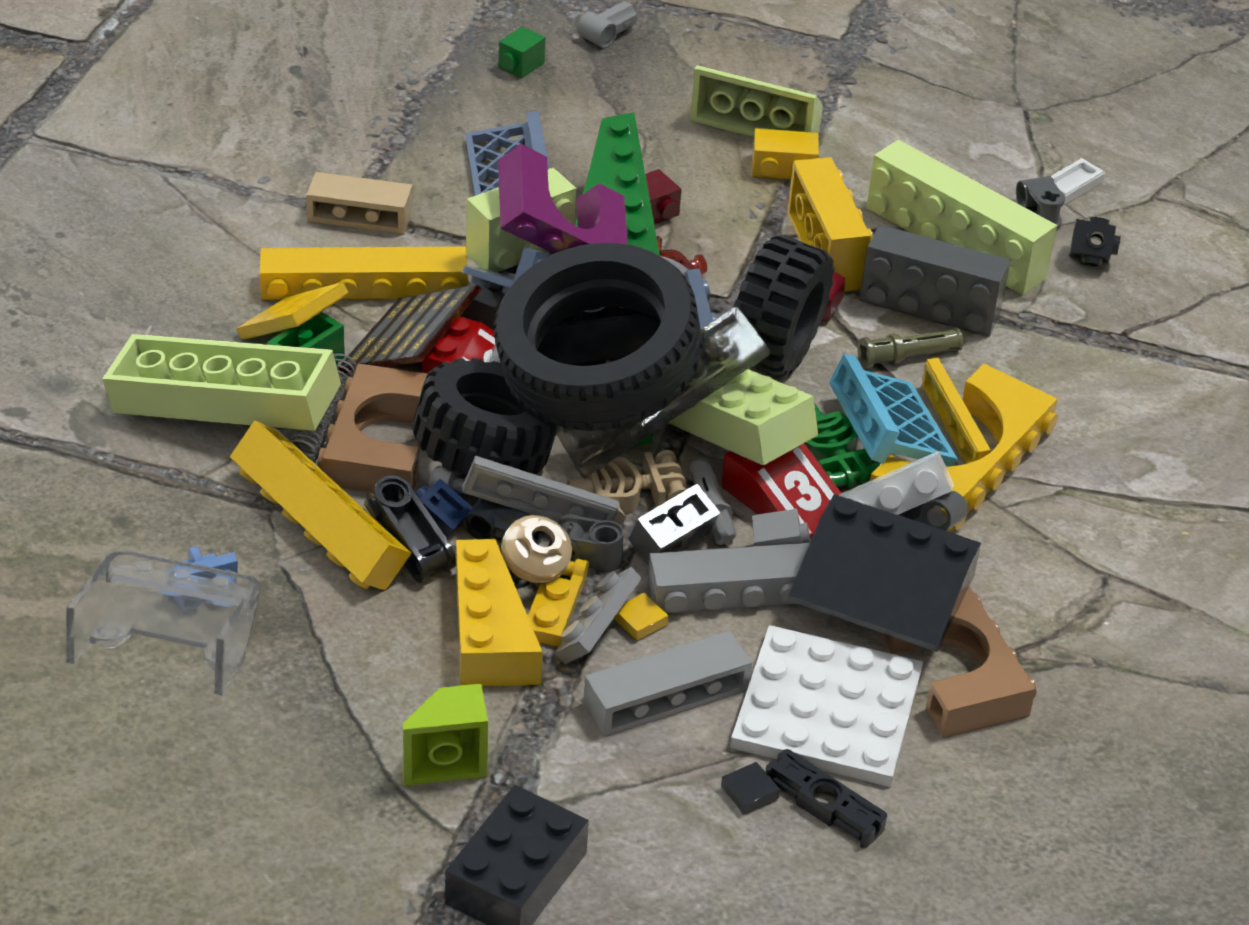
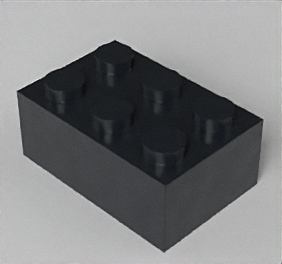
M514 785L445 870V904L486 925H533L586 855L589 820L524 788Z

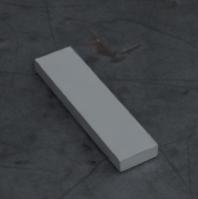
M478 456L474 457L462 489V493L533 515L547 517L555 522H558L566 514H575L602 521H613L619 510V501Z

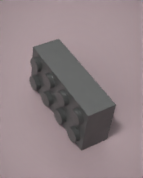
M879 224L867 247L860 301L990 337L1001 312L1011 259Z

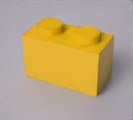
M755 128L752 151V177L791 179L793 161L816 159L819 157L818 133Z

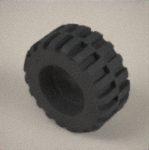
M783 235L772 237L763 244V248L759 249L755 255V260L750 264L744 281H742L739 295L733 306V314L730 317V329L727 334V341L729 343L727 348L734 360L777 377L787 376L795 371V367L800 365L803 356L807 354L810 344L817 334L818 326L822 322L824 310L829 301V293L833 284L834 261L827 251Z
M464 358L455 359L451 363L447 361L428 373L423 383L412 426L414 436L422 451H426L428 457L434 462L439 461L442 463L443 468L451 472L453 470L460 472L463 477L467 476L475 456L536 475L548 462L559 427L534 416L517 402L506 385L500 362L492 361L490 363L476 358H472L471 361H466Z

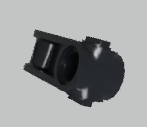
M394 475L385 476L378 480L374 491L367 493L364 506L376 521L411 552L404 565L415 581L422 583L427 581L428 575L437 571L454 569L456 567V556L451 544L422 504L410 483L404 478Z

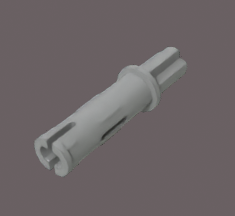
M707 459L695 460L689 467L694 483L699 485L720 512L712 528L713 536L717 544L729 546L733 544V539L737 536L731 519L733 514L731 506L724 501L710 462Z

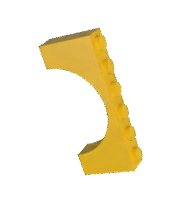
M984 363L966 380L962 400L968 411L989 429L997 446L988 455L968 464L946 467L954 483L952 491L961 494L967 502V514L972 509L977 510L981 506L986 494L991 489L996 490L1000 486L1004 475L1009 470L1014 471L1018 467L1024 454L1027 451L1032 452L1038 445L1040 438L1045 433L1049 434L1052 432L1058 420V415L1055 414L1058 398ZM890 455L884 463L871 473L870 481L912 462ZM941 507L942 513L947 517L946 511ZM965 519L948 529L947 532H951L953 529L958 530Z

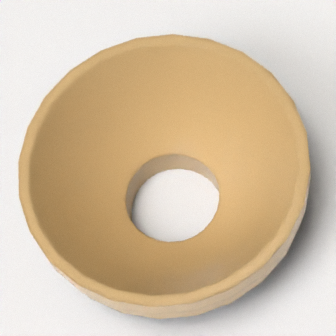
M529 515L516 520L507 529L502 539L501 552L505 564L515 575L529 582L546 583L557 579L565 572L571 559L572 545L568 534L558 523L547 517ZM535 531L546 532L551 537L553 544L549 547L538 546L532 539V533Z

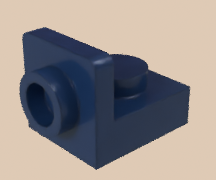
M441 479L430 489L423 485L416 492V495L446 537L464 521V518L472 509L471 505Z

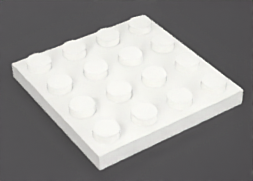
M769 625L731 737L730 748L777 760L778 754L782 750L789 749L824 772L891 788L921 676L923 661Z

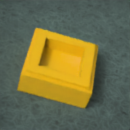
M645 593L626 601L613 618L636 641L668 625V615Z

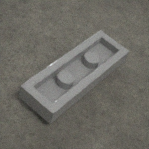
M632 567L619 574H616L614 571L607 574L597 585L599 589L597 595L590 598L580 608L579 612L582 615L579 620L573 622L562 633L561 637L564 640L555 651V654L564 664L591 651L641 580L639 574Z

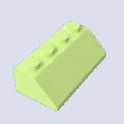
M696 65L694 69L690 121L754 137L755 128L820 132L823 105L817 95Z

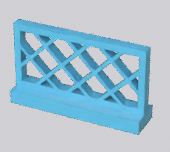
M843 353L829 384L871 460L884 463L889 453L921 459L939 451L945 465L954 466L958 458L912 382L865 371L855 356Z

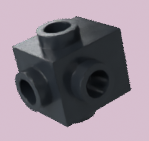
M1090 217L1089 221L1076 219L1069 256L1082 258V263L1090 266L1100 267L1102 262L1108 263L1111 255L1118 254L1121 236L1115 235L1116 226L1109 225L1110 220L1101 217ZM1091 239H1097L1101 244L1095 245L1091 242Z

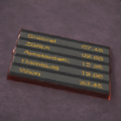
M471 285L398 298L348 356L357 365L365 364L379 367L422 362L480 293V286ZM346 357L345 361L349 362L355 369L354 363ZM342 362L340 364L353 372L351 366L347 363ZM337 368L339 371L343 373H349L344 368Z

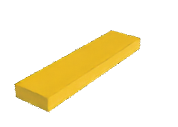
M939 358L927 359L921 387L964 464H968L983 458L990 453V447Z

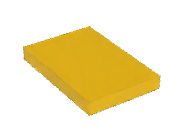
M341 282L288 296L240 325L236 330L240 338L246 340L298 327L346 297L349 292L344 283Z

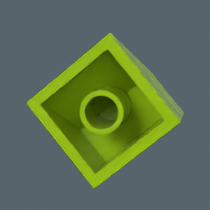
M481 684L439 688L402 723L404 786L487 777L488 716Z

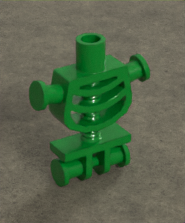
M815 404L818 436L804 444L837 488H853L854 480L859 485L867 483L871 478V473L882 462L871 460L865 448L856 450L858 435L844 413L837 411L823 415Z

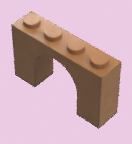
M358 364L354 376L347 378L345 400H339L337 404L336 423L329 425L327 447H321L317 466L343 489L371 492L374 491L378 480L385 476L394 475L404 478L414 490L419 476V446L375 440L366 436L361 431L374 423L382 421L413 423L423 383L428 374Z
M969 586L941 644L953 645L967 651L975 657L981 667L972 672L930 682L925 710L942 738L1030 716L1033 699L1036 697L1037 692L1033 678L1025 673L1018 662L1015 650L1012 647H1008L1000 634L998 624L990 619L983 608L981 598ZM879 632L891 653L921 647Z

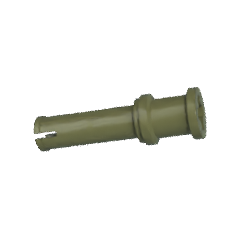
M957 328L908 337H900L893 333L888 334L882 339L870 340L868 337L860 338L857 346L858 358L862 367L868 369L878 363L889 362L892 365L899 364L904 358L960 351L962 350L961 347H963V335L960 329Z

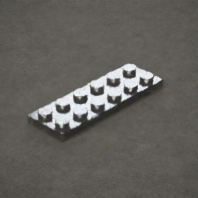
M737 306L701 329L702 355L695 375L687 387L664 409L642 421L615 429L585 431L558 427L556 435L584 479L602 469L610 461L625 451L630 450L637 443L663 428L671 420L694 407L698 402L719 388L724 387L729 381L771 354L764 341Z

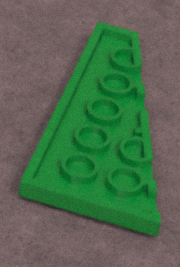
M635 113L602 118L583 194L600 183L624 195L628 245L649 250L660 256Z

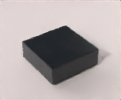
M757 761L722 777L721 787L743 814L779 799L780 789Z

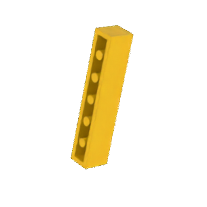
M466 247L261 248V300H282L288 296L341 282L344 283L349 292L341 300L399 299L467 287L468 274L462 273L463 267L468 266Z
M254 420L230 455V458L241 467L238 471L240 475L252 483H258L262 487L260 490L261 495L275 504H280L284 508L281 513L291 522L302 525L306 529L303 534L310 541L319 546H324L328 550L326 556L332 562L341 567H346L351 572L348 577L355 584L364 589L373 586L386 591L411 555V552L278 429Z

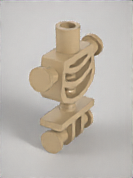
M594 447L588 449L582 456V462L586 466V478L567 480L566 483L567 485L619 501V510L613 522L619 525L625 521V514L637 509L641 489L650 488L656 507L665 503V495H668V500L687 490L685 488L686 480L682 475L681 467L676 463L675 453L670 450L659 452L654 459L651 452H644V475H640L636 466L626 458L620 456L603 458L604 454L601 449Z

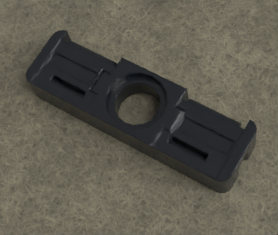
M784 749L778 754L777 762L771 760L766 765L765 772L780 789L797 799L796 805L826 825L830 826L834 823L857 840H860L861 848L869 847L885 831L887 813L795 752ZM822 792L829 793L835 797L836 801L828 804L822 803L814 795Z

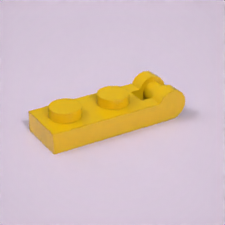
M576 559L575 562L570 561L567 569L562 574L571 577L570 580L557 578L550 582L540 583L528 613L529 621L539 643L559 647L563 642L561 635L571 621L586 581L589 561Z

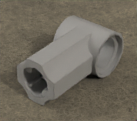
M623 1L599 15L591 11L585 13L578 23L577 32L579 36L597 46L607 48L614 42L618 33L637 23V14L632 4Z

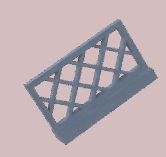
M539 111L526 113L528 122L465 133L475 196L499 187L498 160L519 144L526 145L547 157ZM522 135V136H521L517 141H515V142L508 139L509 137H512V136ZM484 141L489 142L485 147L474 144ZM499 146L507 148L501 154L494 151ZM485 158L493 160L487 166L480 164ZM488 177L496 179L490 185L483 183Z

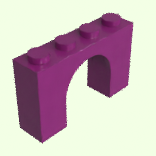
M519 144L498 160L500 229L553 254L587 244H628L624 195L598 183L576 199L577 227L562 216L551 198L546 156L523 144Z

